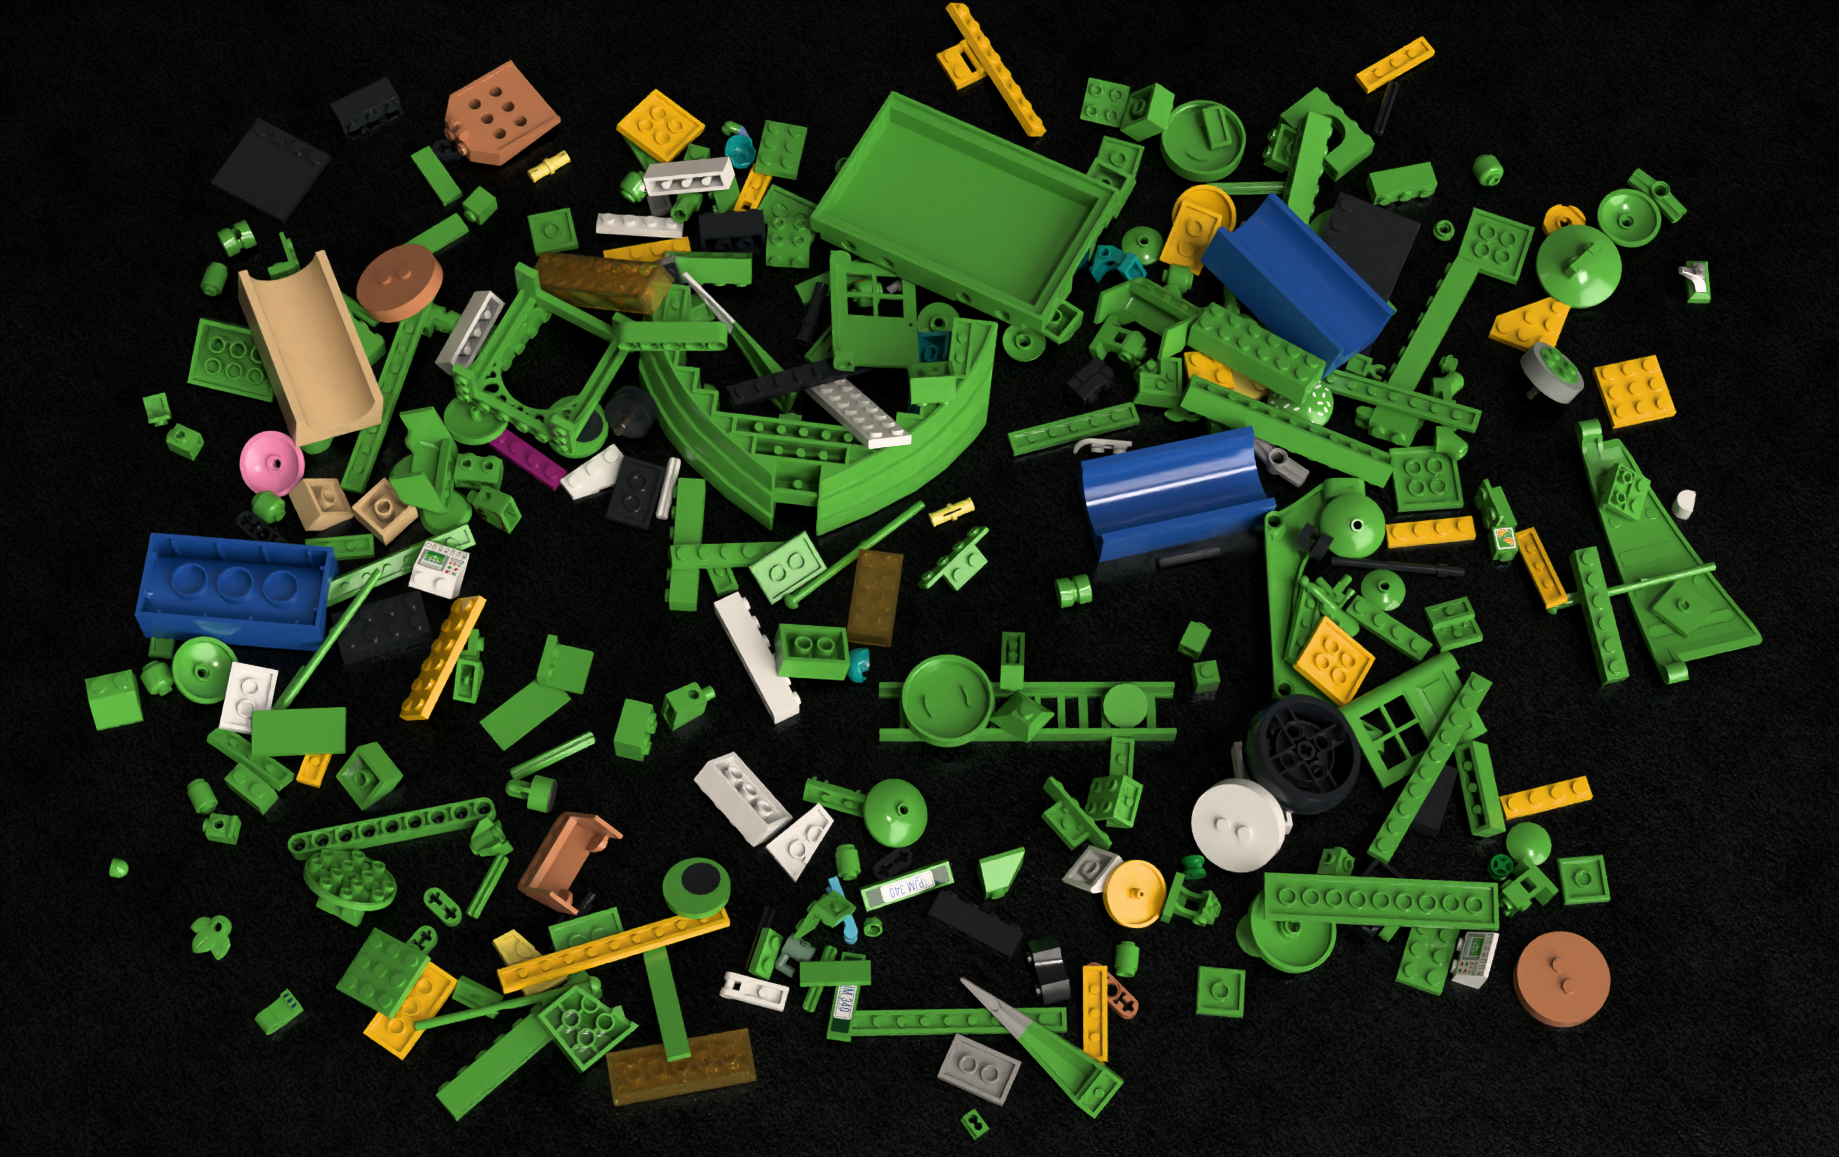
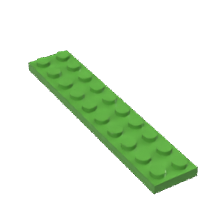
M1267 872L1263 875L1264 920L1498 931L1499 929L1498 883Z

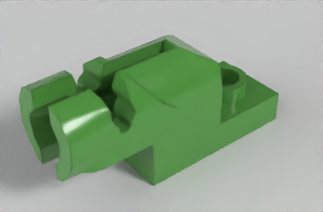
M433 303L422 335L431 338L434 330L451 334L461 314L452 310L447 313L445 307Z

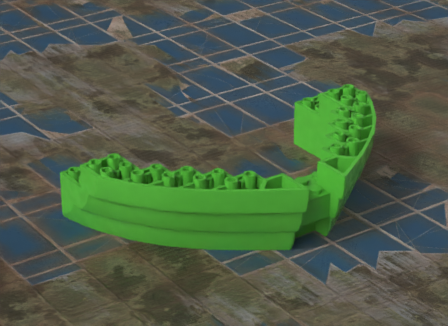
M646 282L643 322H690L692 313L690 286ZM954 317L949 361H952L955 372L956 401L946 405L936 402L920 406V414L897 412L896 423L911 435V444L868 449L844 426L720 412L719 391L701 389L700 368L686 367V351H640L639 385L641 389L649 393L655 400L658 409L656 420L668 440L684 460L725 498L769 530L773 528L776 502L818 507L816 536L869 516L917 491L944 471L975 440L985 427L987 420L998 323Z

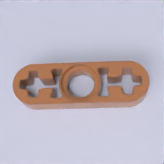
M1093 962V963H1089L1087 966H1102V965H1100L1099 963ZM1107 971L1108 985H1113L1117 989L1115 996H1108V1005L1124 1019L1134 1017L1138 1011L1137 1000ZM1121 994L1124 995L1121 1000L1125 1004H1132V1012L1129 1010L1124 1012L1122 1010L1124 1005L1120 1001L1117 1004L1114 1003Z

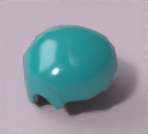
M742 134L733 135L728 138L724 147V157H730L732 167L743 169L753 164L756 149L752 145V139Z
M868 647L849 651L850 666L847 675L855 683H862L866 680L862 673L869 670Z

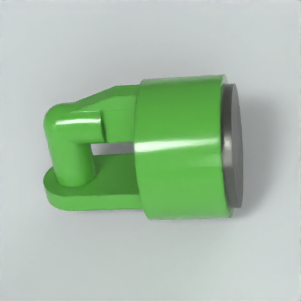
M535 775L532 783L516 779L510 780L506 784V792L512 797L528 800V809L548 813L554 805L558 784L555 779Z

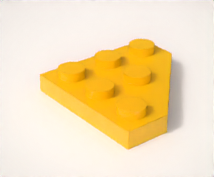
M1548 297L1498 315L1488 338L1527 352L1537 342H1543L1555 348L1570 306L1558 302L1552 297Z

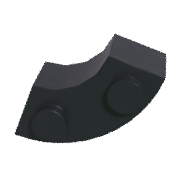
M1055 935L1027 941L1029 950L1025 951L1028 965L1032 964L1036 983H1033L1036 997L1041 996L1044 1005L1071 999L1069 979Z

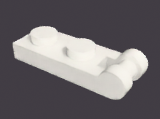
M733 972L725 973V985L720 990V996L783 1012L789 987ZM735 983L741 984L739 991L733 990Z

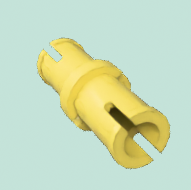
M563 150L549 159L542 160L541 164L528 170V176L535 183L548 174H554L555 170L569 163L570 158Z
M969 497L953 505L949 503L945 508L928 515L933 527L949 520L955 521L958 516L974 511L975 508Z

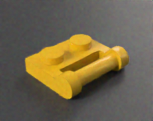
M966 39L936 54L937 61L956 90L988 75ZM960 53H966L976 69L975 72H971Z

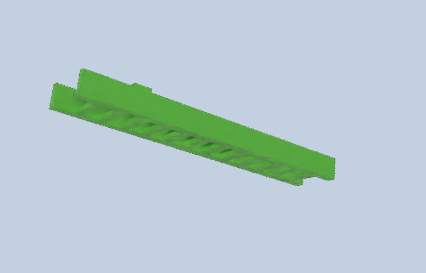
M879 682V698H899L900 729H880L879 741H923L911 729H905V719L901 704L905 682ZM990 682L994 694L991 717L996 713L995 698H1010L1016 691L1028 698H1034V701L1040 705V698H1057L1058 728H1041L1030 741H1111L1112 737L1132 738L1135 741H1174L1177 734V728H1156L1155 698H1173L1174 682H1127L1138 686L1147 697V728H1111V722L1108 721L1103 713L1102 702L1106 692L1117 683L1124 682H1023V690L1016 691L1000 689V682ZM1065 698H1078L1079 728H1066ZM1087 698H1100L1101 728H1088ZM990 721V728H985L972 741L1023 740L1003 728H996V724Z

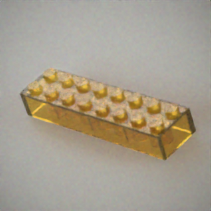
M544 252L533 268L539 273L541 290L572 306L650 315L655 313L675 281L661 263Z

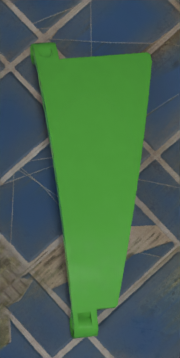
M1597 418L1577 422L1575 430L1587 479L1621 584L1638 583L1639 578H1649L1704 564L1673 522L1650 486L1639 521H1631L1608 507L1606 511L1597 508L1601 498L1600 490L1603 480H1606L1609 468L1613 467L1614 463H1621L1638 474L1644 475L1620 439L1603 442L1601 425ZM1711 572L1680 579L1714 605L1713 610L1687 639L1651 612L1653 606L1677 580L1625 593L1649 652L1663 681L1667 685L1689 680L1687 666L1684 663L1686 661L1754 646L1762 642V637L1757 628L1722 588Z

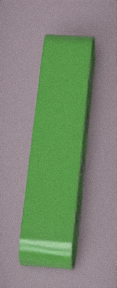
M622 322L618 324L617 347L625 351H720L727 348L728 326L723 322Z

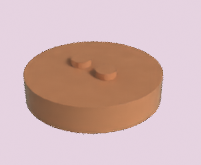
M407 244L392 248L378 256L362 273L357 285L358 301L369 316L376 321L390 323L407 319L425 308L436 296L442 284V267L431 251L424 246Z
M1557 931L1543 934L1528 944L1515 964L1513 982L1520 1003L1530 1015L1551 1026L1571 1027L1587 1021L1603 1006L1610 990V972L1605 958L1590 941L1574 933Z

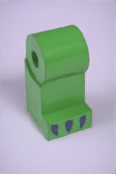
M288 988L280 994V998L262 1010L255 1018V1021L266 1035L272 1034L280 1027L282 1028L304 1011Z

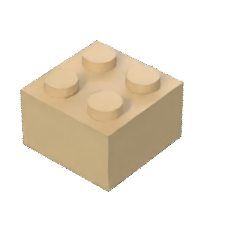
M385 478L352 506L355 518L385 546L418 517L416 507L404 504L402 500H399L397 492Z

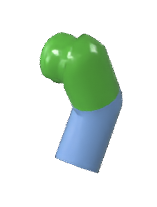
M727 121L722 126V132L725 135L729 136L731 133L749 137L745 128L733 121Z

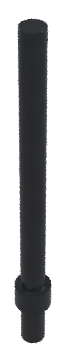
M1331 556L1330 562L1331 565L1436 574L1437 577H1446L1447 575L1464 577L1465 568L1449 567L1447 564L1441 563L1427 565Z

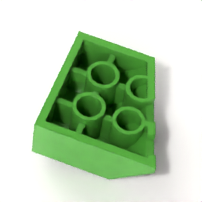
M576 985L535 1018L580 1074L639 1026Z

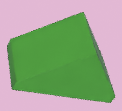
M458 657L454 700L476 703L484 675L481 661Z

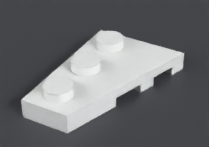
M612 444L562 478L560 484L573 500L597 493L599 490L607 487H614L624 455L615 444Z
M820 803L765 847L794 883L834 821Z

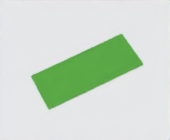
M536 678L481 720L480 724L502 750L505 751L569 702L571 698L563 690L540 686Z

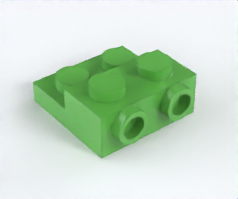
M1283 123L1275 129L1272 128L1267 136L1270 144L1264 149L1262 157L1265 158L1263 165L1279 173L1289 172L1298 131Z

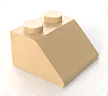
M337 478L302 479L288 493L305 531L325 530L354 516Z

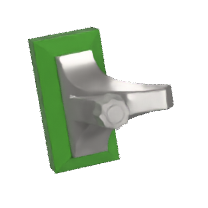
M1686 261L1684 267H1679V274L1685 276L1687 303H1709L1711 295L1707 261Z

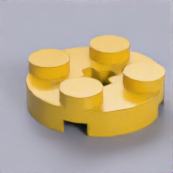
M1556 205L1546 213L1542 230L1548 237L1557 229L1562 228L1560 222H1567L1569 225H1585L1586 219L1584 214L1574 206Z

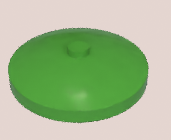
M1264 889L1255 896L1249 907L1247 927L1250 940L1260 957L1272 967L1288 973H1303L1322 964L1332 952L1336 940L1335 923L1264 920Z

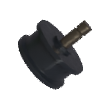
M635 386L619 388L605 407V418L613 429L614 434L627 438L644 436L658 415L657 404L653 397L645 390Z

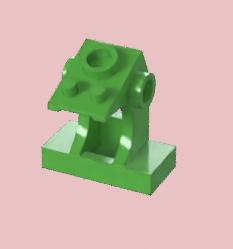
M1109 315L1089 346V350L1093 358L1098 356L1102 361L1108 352H1115L1122 361L1128 362L1133 370L1135 366L1139 367L1141 365L1139 360L1146 357V339L1138 331L1123 329L1117 316ZM1119 338L1124 339L1122 344L1115 342V340Z
M1526 856L1512 870L1517 879L1514 881L1509 879L1500 887L1502 892L1498 896V905L1504 910L1503 914L1511 918L1518 910L1524 912L1532 904L1530 900L1533 897L1543 906L1559 890L1532 860Z
M1176 872L1160 921L1169 923L1174 913L1191 919L1193 923L1199 926L1213 925L1215 917L1219 916L1221 909L1215 894L1211 890L1202 891L1201 894L1187 890L1182 886L1185 874ZM1186 900L1200 903L1198 911L1184 908Z

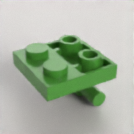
M1614 463L1613 467L1609 468L1606 480H1603L1600 490L1601 498L1597 508L1606 511L1608 507L1631 521H1639L1651 480L1621 463Z

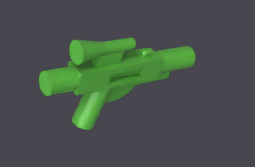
M1347 574L1342 577L1334 589L1322 577L1315 581L1317 586L1325 589L1324 594L1328 598L1333 599L1340 608L1344 606L1348 599L1356 594L1351 588H1348L1345 595L1342 594L1352 580ZM1321 611L1319 613L1317 624L1319 620L1325 616L1324 614H1322Z

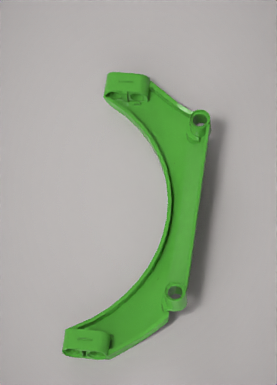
M1326 479L1292 505L1279 512L1270 511L1265 516L1262 532L1264 533L1273 681L1272 699L1283 696L1278 690L1284 689L1289 695H1310L1327 702L1336 709L1340 707L1292 667L1294 664L1283 660L1297 604L1299 579L1309 559V552L1303 553L1294 548L1293 544L1307 522L1317 527L1318 533H1320L1322 512L1334 498L1348 493L1365 495V482L1363 479ZM1268 522H1275L1278 526L1272 527ZM1309 538L1308 542L1313 545L1315 540ZM1361 720L1372 742L1383 736V731ZM1381 742L1375 746L1380 756L1384 754V743ZM1360 749V757H1364Z

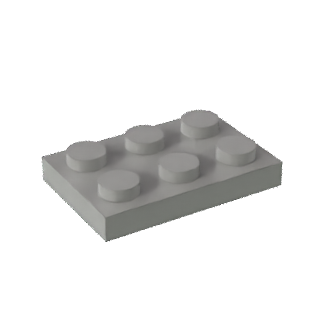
M956 1033L937 1078L1002 1107L1022 1062Z

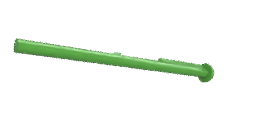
M919 500L870 538L861 542L858 547L830 568L812 578L791 595L788 593L784 598L785 605L790 609L798 608L797 603L925 508L924 503Z
M1709 562L1649 578H1639L1638 583L1621 584L1609 587L1607 590L1609 596L1622 594L1716 570V565L1714 562ZM1578 591L1566 594L1568 602L1548 608L1546 611L1550 614H1556L1557 609L1581 604Z
M377 568L373 571L336 625L329 630V635L306 666L302 665L275 705L271 707V710H284L288 708L380 579L383 572Z
M590 976V981L575 984L590 995L598 993L601 988V982L595 976ZM575 985L415 1022L416 1031L488 1014H499L498 1010L513 1009L542 1002L541 1006L549 1005Z

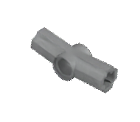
M1254 437V454L1266 464L1267 471L1273 475H1280L1299 488L1310 471L1289 458L1285 450L1277 448L1263 439ZM1278 459L1281 461V463L1277 464L1274 463L1272 460Z

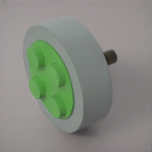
M1535 343L1521 358L1522 368L1534 384L1532 389L1526 393L1529 399H1533L1541 391L1549 398L1566 404L1584 388V382L1577 367L1558 349L1546 343Z

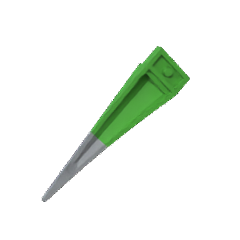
M960 977L961 982L1023 1045L1072 1101L1095 1119L1124 1083V1080L1103 1062L966 978Z

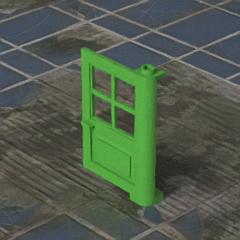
M831 250L830 253L834 368L840 371H854L855 366L907 369L908 363H919L915 283L902 278V295L877 293L876 276L899 277L897 273L875 263L851 262V255L843 250ZM846 274L872 276V293L847 292ZM847 297L873 298V316L848 315ZM877 299L903 300V318L878 316Z
M1443 651L1337 708L1351 725L1359 747L1382 789L1413 773L1427 750L1425 749L1411 757L1399 732L1418 723L1430 745L1463 689L1455 673L1460 667L1449 651ZM1402 695L1415 719L1396 729L1384 704ZM1379 708L1391 732L1372 742L1360 717ZM1477 711L1456 747L1487 732ZM1394 736L1407 760L1387 770L1375 746Z

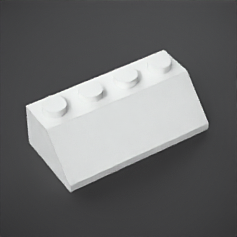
M735 752L708 761L694 779L700 789L709 796L715 806L725 814L730 823L740 831L745 840L753 847L766 842L793 819Z

